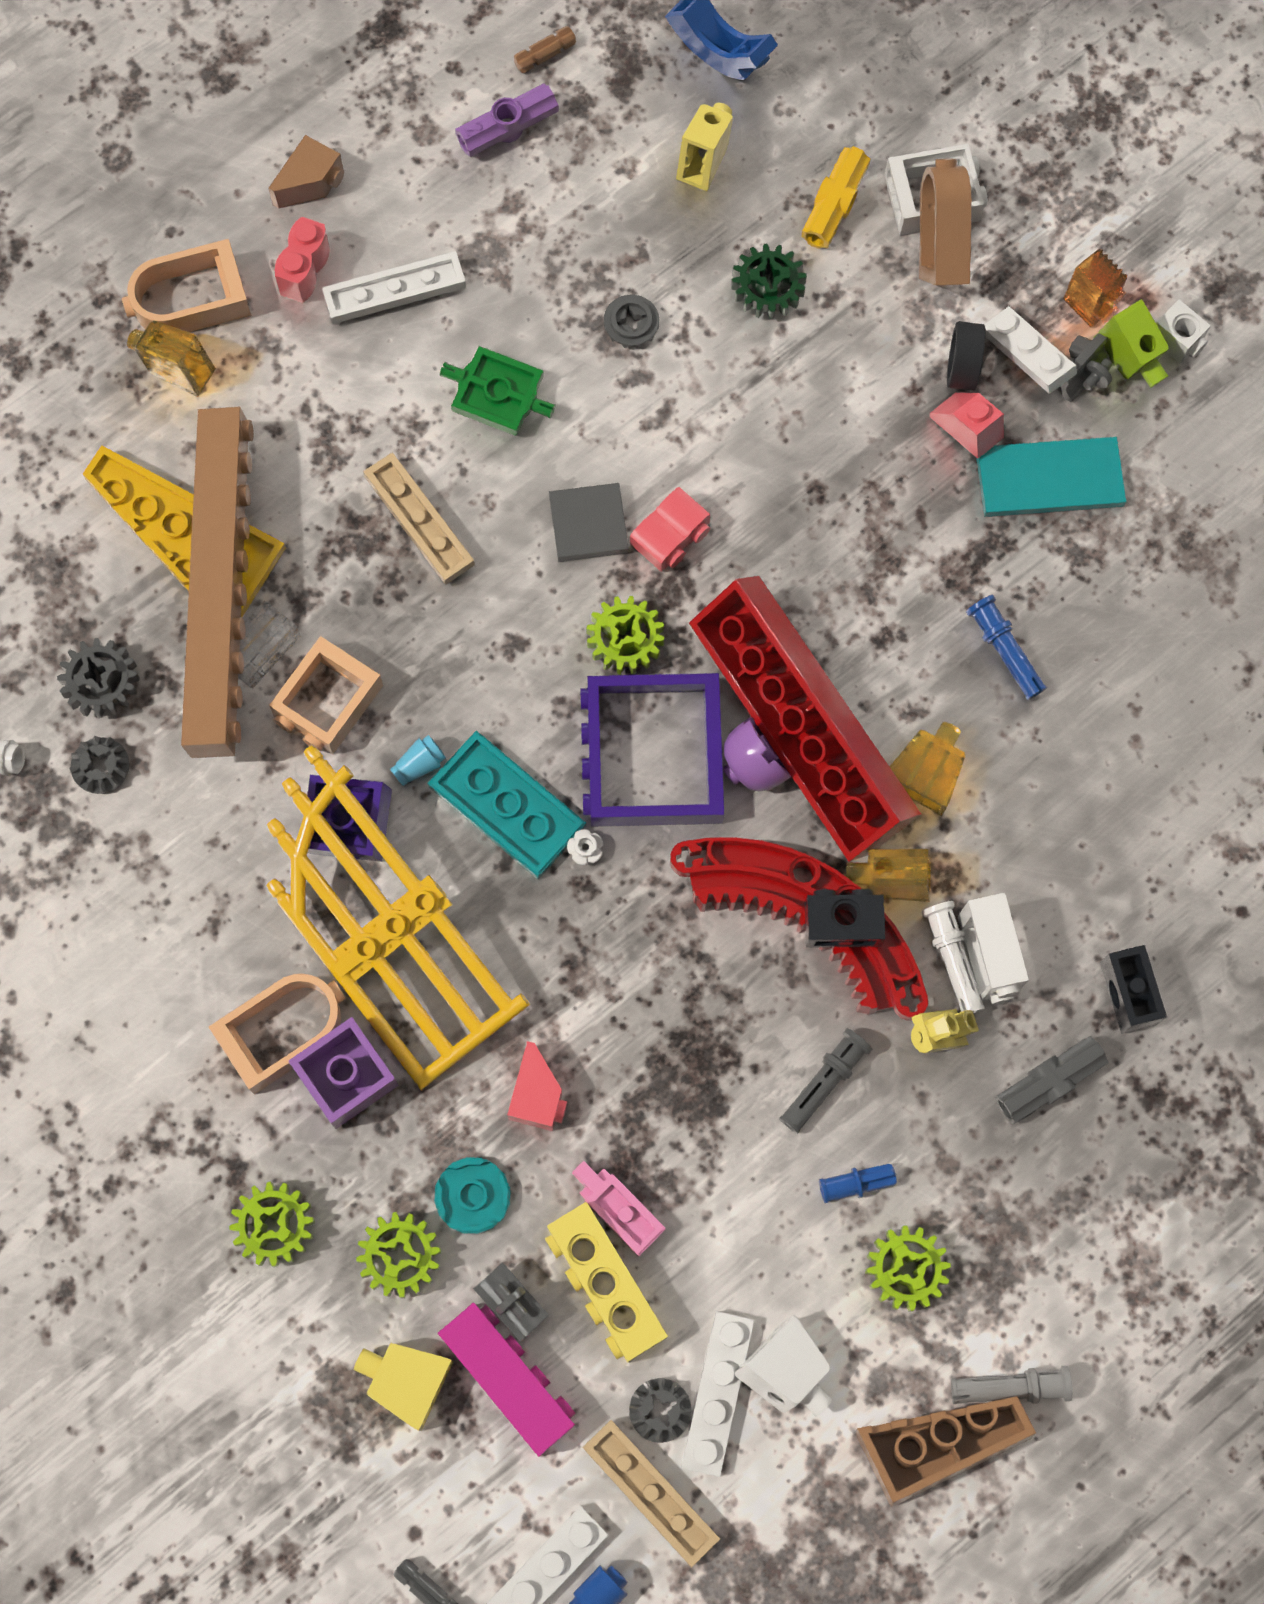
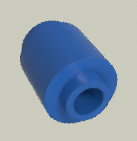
M599 1565L573 1593L575 1597L569 1604H620L628 1595L624 1589L628 1581L614 1566L611 1565L606 1570L603 1566Z

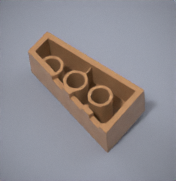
M1018 1396L971 1405L966 1408L941 1411L876 1426L857 1428L855 1435L890 1507H893L1032 1439L1036 1432Z

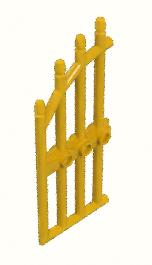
M311 745L304 750V754L310 764L315 766V770L326 783L315 800L312 802L306 793L301 791L299 784L291 777L282 783L285 792L289 797L293 798L294 804L304 815L296 841L290 833L286 832L284 825L276 818L267 823L269 832L274 838L278 839L279 845L291 859V895L286 893V888L276 878L268 882L266 886L270 894L277 898V903L420 1090H423L526 1009L530 1003L522 993L514 999H510L444 913L453 904L447 898L442 888L430 875L419 881L345 784L354 776L350 769L343 765L335 772L328 761L323 759L322 753L315 746ZM335 796L408 889V892L393 904L389 903L323 817L322 813ZM314 831L318 833L378 911L379 915L363 928L307 857ZM306 880L350 936L348 940L334 951L306 916ZM431 921L500 1009L483 1023L416 938L415 934ZM402 944L471 1032L454 1046L386 960V957ZM373 967L441 1056L425 1069H423L358 984L357 980Z

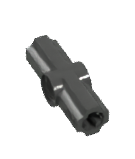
M1089 1036L1070 1047L1060 1056L1056 1057L1054 1055L1029 1071L1027 1077L995 1098L1005 1117L1012 1124H1015L1034 1113L1046 1103L1050 1105L1075 1089L1077 1083L1109 1062L1099 1043Z

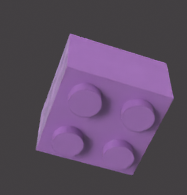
M353 1017L288 1061L335 1129L399 1086Z

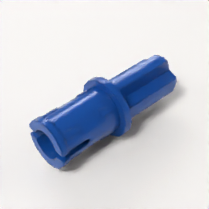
M892 1164L860 1171L852 1168L851 1173L819 1179L824 1203L854 1195L862 1198L863 1193L892 1187L897 1184L896 1173Z

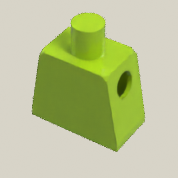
M1142 299L1113 316L1098 332L1107 337L1105 349L1109 354L1110 360L1125 379L1128 380L1141 373L1149 387L1153 388L1169 377L1158 361L1169 350L1168 344Z

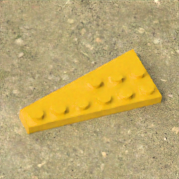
M101 445L83 472L85 480L189 592L194 494ZM249 525V538L244 539V550L248 556V571L243 572L242 584L246 587L247 602L245 606H241V618L286 549L283 542Z

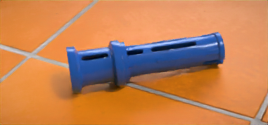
M989 595L967 609L966 613L969 617L975 619L984 633L982 636L984 642L994 646L1026 696L1025 698L1030 700L1033 696L1035 697L1046 690L1047 687L1011 633L1013 630L1011 627L1012 623L1010 620L1003 618L994 603L996 601L994 595Z

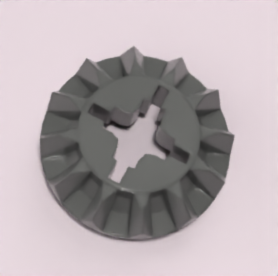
M624 295L616 298L607 307L604 314V328L612 342L616 341L622 344L624 348L628 346L640 348L643 343L652 341L659 329V314L654 304L648 299L639 295ZM628 311L634 320H640L637 322L635 332L629 325H623L626 323Z
M94 736L93 739L80 742L78 749L71 753L72 760L69 769L77 785L87 792L103 794L113 791L124 782L128 775L130 766L128 754L124 747L111 737ZM92 754L100 759L108 758L104 764L109 774L106 775L97 768L93 771L90 770L94 765L91 761Z
M665 1378L652 1379L643 1383L634 1392L629 1405L630 1420L634 1429L643 1438L657 1443L669 1442L679 1437L687 1429L692 1414L691 1402L686 1391L678 1383ZM652 1394H655L662 1404L676 1402V1405L672 1406V1409L667 1412L670 1426L667 1427L665 1422H662L659 1417L645 1419L644 1416L650 1414L649 1412L654 1409Z

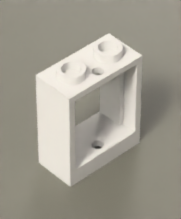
M969 144L888 158L884 176L899 235L920 232V211L916 212L908 179L923 176L927 167H935V159L953 158L957 159V166H965L971 185V223L980 221L983 208L987 207L988 199L985 187H980L979 162L976 156L971 155Z
M1000 893L969 900L958 915V921L961 931L965 933L964 943L982 1002L991 1000L992 1005H999L1013 1001V996L1020 993V989L1029 979L1006 894Z

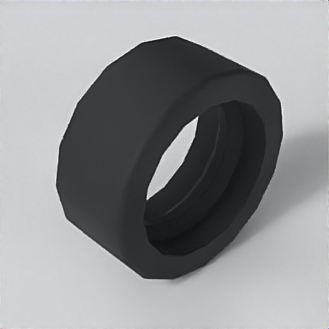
M956 322L947 367L948 388L976 390L981 374L985 348L986 329L984 324Z

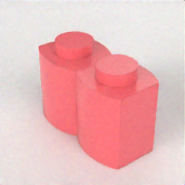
M300 217L292 226L288 236V247L277 258L274 270L281 296L304 303L312 295L317 281L316 273L324 267L330 253L325 224Z
M677 487L631 533L630 545L659 571L662 572L668 566L674 568L684 558L686 554L684 551L685 547L693 541L696 544L699 543L710 530L708 526L710 523V513L680 487Z

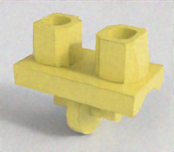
M957 1009L920 1013L911 1017L915 1024L911 1032V1040L914 1047L922 1053L964 1047L969 1045L966 1036L979 1031L972 1010H965L960 1013L957 1012Z

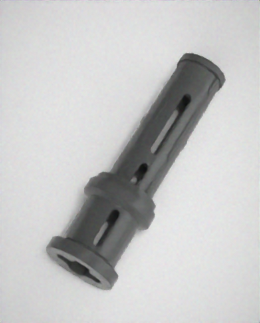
M846 1028L843 1032L844 1038L831 1054L826 1053L823 1056V1067L802 1090L801 1094L783 1116L781 1115L779 1118L794 1133L798 1134L800 1132V1129L817 1108L820 1107L841 1079L845 1081L852 1076L851 1070L864 1054H870L873 1050L861 1036L851 1029Z

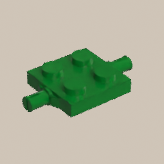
M481 346L478 347L472 361L464 369L444 362L440 371L441 377L458 382V392L451 405L452 412L517 436L524 419L531 411L551 418L552 413H554L556 404L537 398V391L544 377L543 370Z

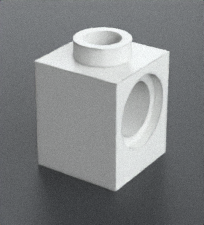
M1180 299L1156 322L1168 344L1169 350L1167 353L1180 364L1189 355L1193 358L1196 357L1208 343L1205 336L1211 325ZM1176 331H1183L1188 337H1182Z

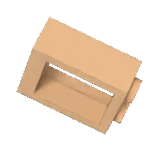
M320 636L275 696L269 707L275 717L273 721L280 728L289 733L293 729L305 736L303 741L308 746L313 745L320 752L325 749L333 755L381 690L383 683L380 674ZM320 662L360 687L327 732L287 707Z

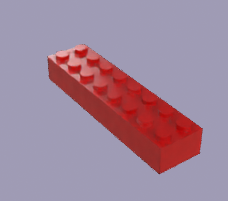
M760 576L735 579L689 622L848 862L872 854L921 815L917 806Z

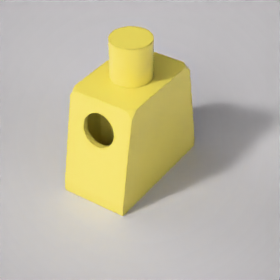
M716 103L713 107L706 104L700 105L682 136L676 180L708 191L729 145L733 116L732 110L728 105L724 103ZM700 148L707 150L704 158L699 155L698 151Z
M390 1343L384 1357L363 1348L355 1363L354 1370L373 1379L367 1391L369 1397L414 1429L422 1431L454 1361L442 1356Z

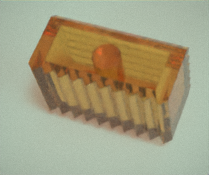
M1102 249L1096 250L1074 269V274L1070 279V284L1063 298L1090 327L1095 326L1100 321L1103 324L1108 322L1118 312L1119 308L1116 304L1126 294L1123 287L1127 280V274H1122V269H1117L1118 264H1113V259H1108V254H1103Z

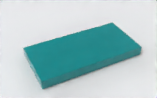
M1117 437L995 445L977 459L984 517L1124 507L1126 504Z
M477 730L427 783L430 789L536 879H539L567 848L569 839L573 838L577 831L586 827V822Z

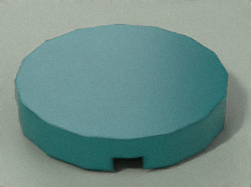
M466 1157L451 1163L441 1174L435 1185L434 1202L439 1216L451 1229L462 1234L479 1235L494 1229L504 1219L510 1206L511 1190L505 1174L495 1164L483 1158Z

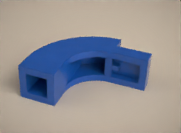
M680 0L665 16L679 38L695 55L716 71L734 79L745 80L755 69L762 67L769 61V54L778 46L771 34L746 35L731 27L719 15L710 0Z

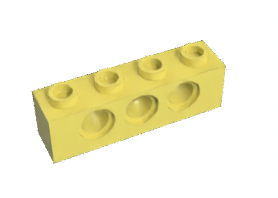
M587 1201L547 1225L551 1235L544 1238L556 1258L561 1255L564 1256L570 1266V1269L565 1271L567 1278L576 1292L582 1288L591 1301L585 1305V1308L596 1326L602 1322L606 1326L611 1336L606 1338L605 1341L617 1360L623 1356L626 1362L629 1363L668 1338V1335ZM586 1240L592 1243L595 1253L590 1260L579 1261L573 1256L572 1249L577 1242ZM599 1274H608L615 1281V1288L608 1295H600L592 1287L594 1278ZM627 1307L634 1312L635 1323L632 1327L620 1329L614 1324L612 1316L618 1308Z

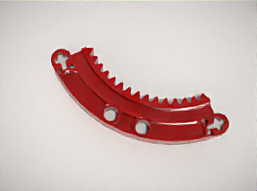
M710 837L687 840L677 843L670 854L672 870L679 876L690 877L693 901L701 912H705L707 902L712 903L715 911H719L722 902L727 903L729 911H733L737 902H740L743 912L746 913L752 905H756L757 915L761 916L768 908L771 911L772 920L783 914L784 925L788 926L794 920L797 921L796 932L798 933L805 930L804 903L807 895H813L814 891L821 889L835 890L836 895H851V891L862 889L838 870L810 855L762 840L737 837ZM703 850H706L707 866H702L704 857L694 859L690 868H686L684 862H677V859L681 858L682 851H688L690 856L701 855ZM798 868H805L811 872L813 879L809 882H799L794 877L793 871ZM838 910L834 913L838 923L842 925L854 923V917L849 911ZM885 912V941L881 947H819L820 951L829 948L833 950L829 957L830 962L842 961L837 970L839 973H850L845 984L846 986H857L851 994L852 999H862L856 1007V1012L872 1015L876 1011L893 1008L901 1019L908 1021L912 1020L911 1017L926 1011L928 995L920 970L907 943ZM912 981L913 984L909 987L911 997L913 999L919 998L920 1003L915 1007V1012H910L908 1006H902L900 1003L906 998L905 986L909 985Z

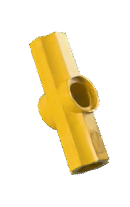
M854 146L851 148L844 147L831 175L824 178L816 195L814 208L801 234V237L809 245L818 249L828 248L842 219L848 217L857 197V189L870 165L871 158L863 150Z

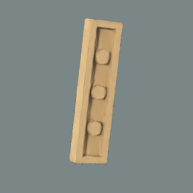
M393 452L363 471L366 480L445 585L475 566L474 559Z
M612 1420L582 1447L691 1568L720 1540L714 1531Z

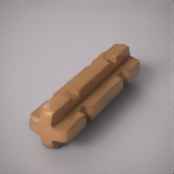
M565 26L556 31V36L550 34L529 46V51L524 49L515 54L514 63L521 73H525L534 68V63L540 65L561 53V48L566 50L575 45L576 37L571 28Z

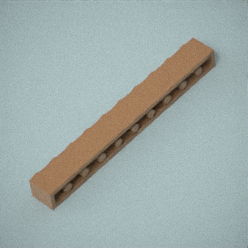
M241 407L198 409L181 746L191 758L235 756V745L241 741V727L239 721H237V708L242 707L243 697L241 687L238 686V674H242L244 671V658L242 652L239 651L240 640L245 638V622L241 618V606H245L247 602L246 587L242 584L243 572L248 571V556L244 550V539H248L250 534L249 521L245 517L246 506L251 504V492L247 484V474L252 473V458L250 452H248V442L253 441L254 438L252 421L247 420Z

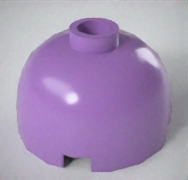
M752 717L739 724L728 735L723 751L728 764L723 767V770L734 785L741 782L748 789L760 792L770 790L791 777Z

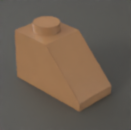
M305 135L268 188L272 205L277 208H283L326 198L332 188H337L344 177L341 154Z

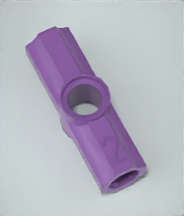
M543 83L514 99L506 97L498 99L493 104L491 111L456 128L455 134L465 154L472 157L501 141L506 143L516 141L520 138L524 129L559 112V105L549 85ZM506 118L512 119L510 122H503L501 120Z

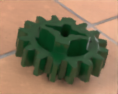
M766 243L763 245L761 252L751 247L749 257L741 254L738 265L733 266L732 276L734 278L731 280V289L736 290L734 300L736 302L744 300L743 310L745 312L751 308L756 309L755 317L757 318L762 315V312H768L769 318L774 319L775 311H780L783 316H786L788 314V305L796 309L799 304V297H804L806 287L804 285L806 284L807 273L802 272L803 262L796 261L793 263L794 252L790 251L786 255L782 254V245H778L775 251H770ZM766 274L768 275V280H770L772 289H770L769 282H767V279L765 277Z

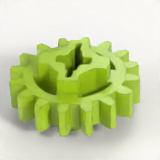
M616 596L614 597V606L610 607L607 603L602 602V614L592 612L591 621L594 624H589L586 627V634L592 636L587 639V648H596L592 653L593 660L597 661L603 658L604 670H608L612 665L617 666V675H621L624 667H629L633 675L636 674L638 664H641L646 669L650 667L649 656L655 659L659 658L660 650L656 646L664 645V636L659 635L664 631L663 622H655L658 618L657 610H652L649 613L646 611L647 601L644 600L637 606L634 605L633 596H629L627 603H621L620 598ZM642 623L646 625L649 631V639L640 630ZM632 628L631 636L627 635L624 639H621L619 642V634L625 635L627 631L629 632ZM601 632H604L605 637L610 639L608 648H606L602 641Z
M271 1181L267 1182L264 1192H261L254 1185L251 1187L253 1194L251 1199L242 1195L239 1197V1200L244 1205L242 1210L232 1209L231 1211L239 1220L238 1223L230 1225L229 1230L239 1232L240 1234L233 1241V1244L236 1247L246 1246L242 1253V1256L246 1259L253 1256L254 1253L257 1254L256 1264L259 1266L264 1264L266 1258L270 1259L271 1266L274 1268L278 1267L280 1257H284L289 1263L294 1262L291 1252L296 1249L304 1254L306 1249L301 1244L302 1240L313 1239V1235L306 1231V1226L315 1224V1219L305 1216V1213L312 1208L309 1202L298 1203L303 1195L299 1190L288 1195L289 1185L283 1183L279 1190L275 1191L274 1184ZM269 1199L282 1200L274 1207H262L260 1205L261 1202ZM294 1211L298 1220L295 1234L290 1229V1218L294 1215ZM250 1215L254 1218L255 1230L250 1235L251 1237H249L247 1229ZM280 1216L277 1220L278 1225L281 1226L277 1232L269 1230L265 1233L268 1228L265 1220L268 1217L276 1219ZM281 1241L286 1245L277 1250L263 1249L270 1242Z
M393 1212L392 1222L387 1223L380 1216L377 1218L379 1228L376 1231L368 1226L365 1229L370 1236L369 1241H358V1245L365 1249V1254L356 1257V1261L367 1265V1268L363 1269L360 1275L362 1278L373 1276L374 1279L370 1284V1288L373 1290L379 1288L381 1284L384 1285L383 1295L386 1297L392 1294L393 1289H397L399 1297L405 1298L406 1289L410 1287L416 1294H419L421 1291L418 1283L421 1280L429 1284L433 1282L427 1274L429 1269L439 1270L440 1268L439 1264L432 1261V1257L441 1254V1249L431 1247V1243L438 1237L435 1232L427 1235L424 1234L428 1226L424 1220L417 1226L413 1225V1214L409 1213L405 1221H400L398 1213ZM399 1230L395 1238L385 1243L379 1241L386 1233ZM413 1234H416L422 1241L425 1255L415 1252L412 1246ZM400 1245H403V1250L406 1254L416 1260H400L397 1266L394 1265V1259L386 1252H383V1250L390 1252L391 1250L398 1251ZM373 1255L382 1258L386 1265L384 1277L377 1271ZM411 1268L420 1269L410 1279L399 1281L402 1273Z
M907 1225L901 1227L900 1236H897L892 1229L886 1231L888 1242L879 1238L876 1239L874 1244L879 1249L878 1253L869 1252L867 1254V1258L874 1262V1266L865 1269V1274L875 1275L876 1278L869 1285L870 1289L880 1287L883 1292L878 1300L883 1302L889 1297L892 1298V1309L895 1310L899 1309L902 1302L906 1303L908 1312L915 1311L916 1301H919L924 1308L930 1306L929 1295L937 1299L942 1296L941 1291L937 1288L938 1284H949V1279L942 1275V1271L950 1268L951 1263L941 1262L940 1256L944 1255L947 1251L946 1248L936 1250L933 1245L937 1237L933 1235L927 1240L922 1238L923 1228L921 1227L917 1228L914 1235L910 1234ZM904 1243L916 1244L926 1252L919 1254L910 1251ZM888 1250H890L892 1263L890 1269L883 1273V1260ZM903 1258L907 1263H916L920 1260L923 1262L912 1272L913 1279L909 1274L893 1276L904 1265ZM932 1264V1279L926 1287L923 1277L926 1268ZM898 1283L906 1286L912 1295L899 1293L890 1285Z

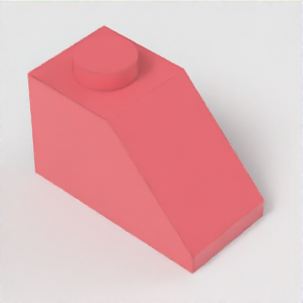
M954 393L930 412V418L977 459L1004 438V414L980 393Z
M527 1041L507 1116L511 1121L553 1131L555 1122L562 1124L567 1101L561 1100L562 1089L536 1044Z

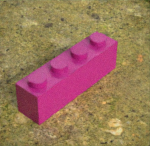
M473 1302L440 1330L438 1335L537 1456L540 1457L575 1426L571 1418L576 1413L562 1396H559L556 1400L553 1399L545 1389L550 1384V1381L536 1365L529 1370L520 1359L526 1352L510 1334L504 1339L496 1330L495 1326L500 1321L485 1304L479 1309Z

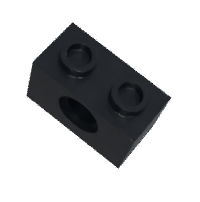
M821 889L814 891L813 895H807L804 903L806 948L881 947L884 943V894L874 895V891L871 889H856L851 891V895H836L835 890ZM838 910H847L853 915L854 923L842 925L837 922L834 913Z
M1145 945L1109 953L1100 961L1121 1034L1158 1025L1167 1018Z

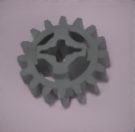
M99 638L94 639L92 647H88L82 641L80 642L81 651L76 653L70 649L68 654L71 657V661H61L59 664L66 672V674L57 676L59 683L64 685L59 691L64 699L69 698L67 703L73 710L80 706L83 716L87 717L91 710H94L96 716L102 718L106 709H109L113 715H116V705L120 703L128 707L130 704L125 698L126 695L137 694L136 688L131 684L140 681L138 673L132 671L137 665L133 658H128L129 653L124 646L117 650L113 640H109L105 647ZM99 657H104V658H109V660L104 661V660H101V659H98V658H99ZM95 668L101 674L103 688L96 683ZM93 695L100 699H89L86 697Z

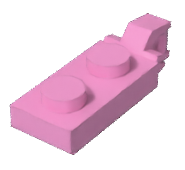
M585 1161L581 1162L572 1171V1174L585 1187L579 1193L585 1199L584 1202L587 1201L590 1208L637 1257L666 1230L654 1215L613 1174L610 1175L603 1169L597 1175Z

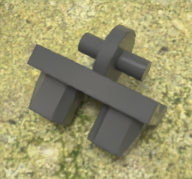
M1098 333L1091 340L1078 335L1071 343L1069 353L1070 357L1075 359L1073 363L1076 365L1077 374L1060 386L1063 398L1067 401L1072 402L1084 388L1091 390L1095 385L1100 388H1106L1112 382V376L1108 371L1112 367V363L1105 349L1107 337Z
M503 1262L473 1288L519 1342L526 1338L549 1316Z

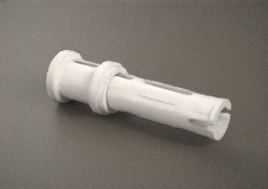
M947 901L926 908L922 911V915L928 918L935 938L932 941L933 947L941 951L961 1012L972 1010L974 1014L984 1010L985 1006L979 994L962 943L965 941V933L959 930L952 910L955 907L954 901Z

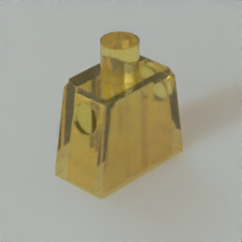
M154 320L149 323L144 332L134 329L128 336V348L136 351L151 374L196 397H199L216 370L197 336L190 332Z
M948 722L941 723L935 736L925 730H920L889 766L913 801L940 816L944 814L950 803L966 756L963 751L954 747L961 734L960 729Z
M871 849L868 852V863L847 862L846 877L857 885H867L868 889L874 891V895L884 894V899L930 902L931 862L929 849ZM885 872L891 873L888 876H880Z

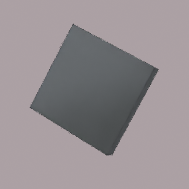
M619 483L549 491L558 562L629 553Z

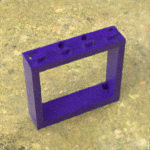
M719 673L587 676L588 688H580L581 710H588V723H581L582 745H589V758H582V780H590V794H583V815H591V827L723 824L724 790ZM703 692L707 804L602 807L599 694Z

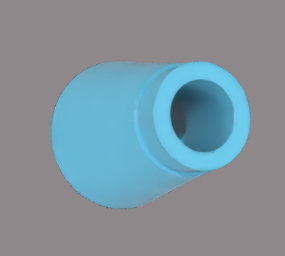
M427 735L422 740L418 738L390 770L404 786L408 782H412L441 767L440 762L446 759V756L430 735Z

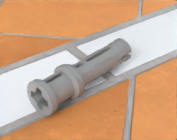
M1061 1366L1060 1370L1037 1372L1035 1368H1028V1370L1024 1371V1374L967 1379L952 1378L953 1404L986 1402L1016 1396L1019 1399H1027V1402L1032 1404L1039 1403L1040 1399L1063 1398L1065 1402L1072 1401L1070 1370L1068 1366Z

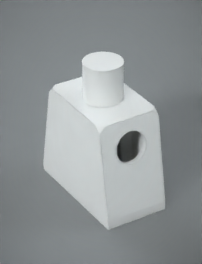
M795 1315L782 1323L734 1373L738 1379L784 1413L802 1402L817 1417L833 1401L818 1385L819 1381L830 1371V1365Z

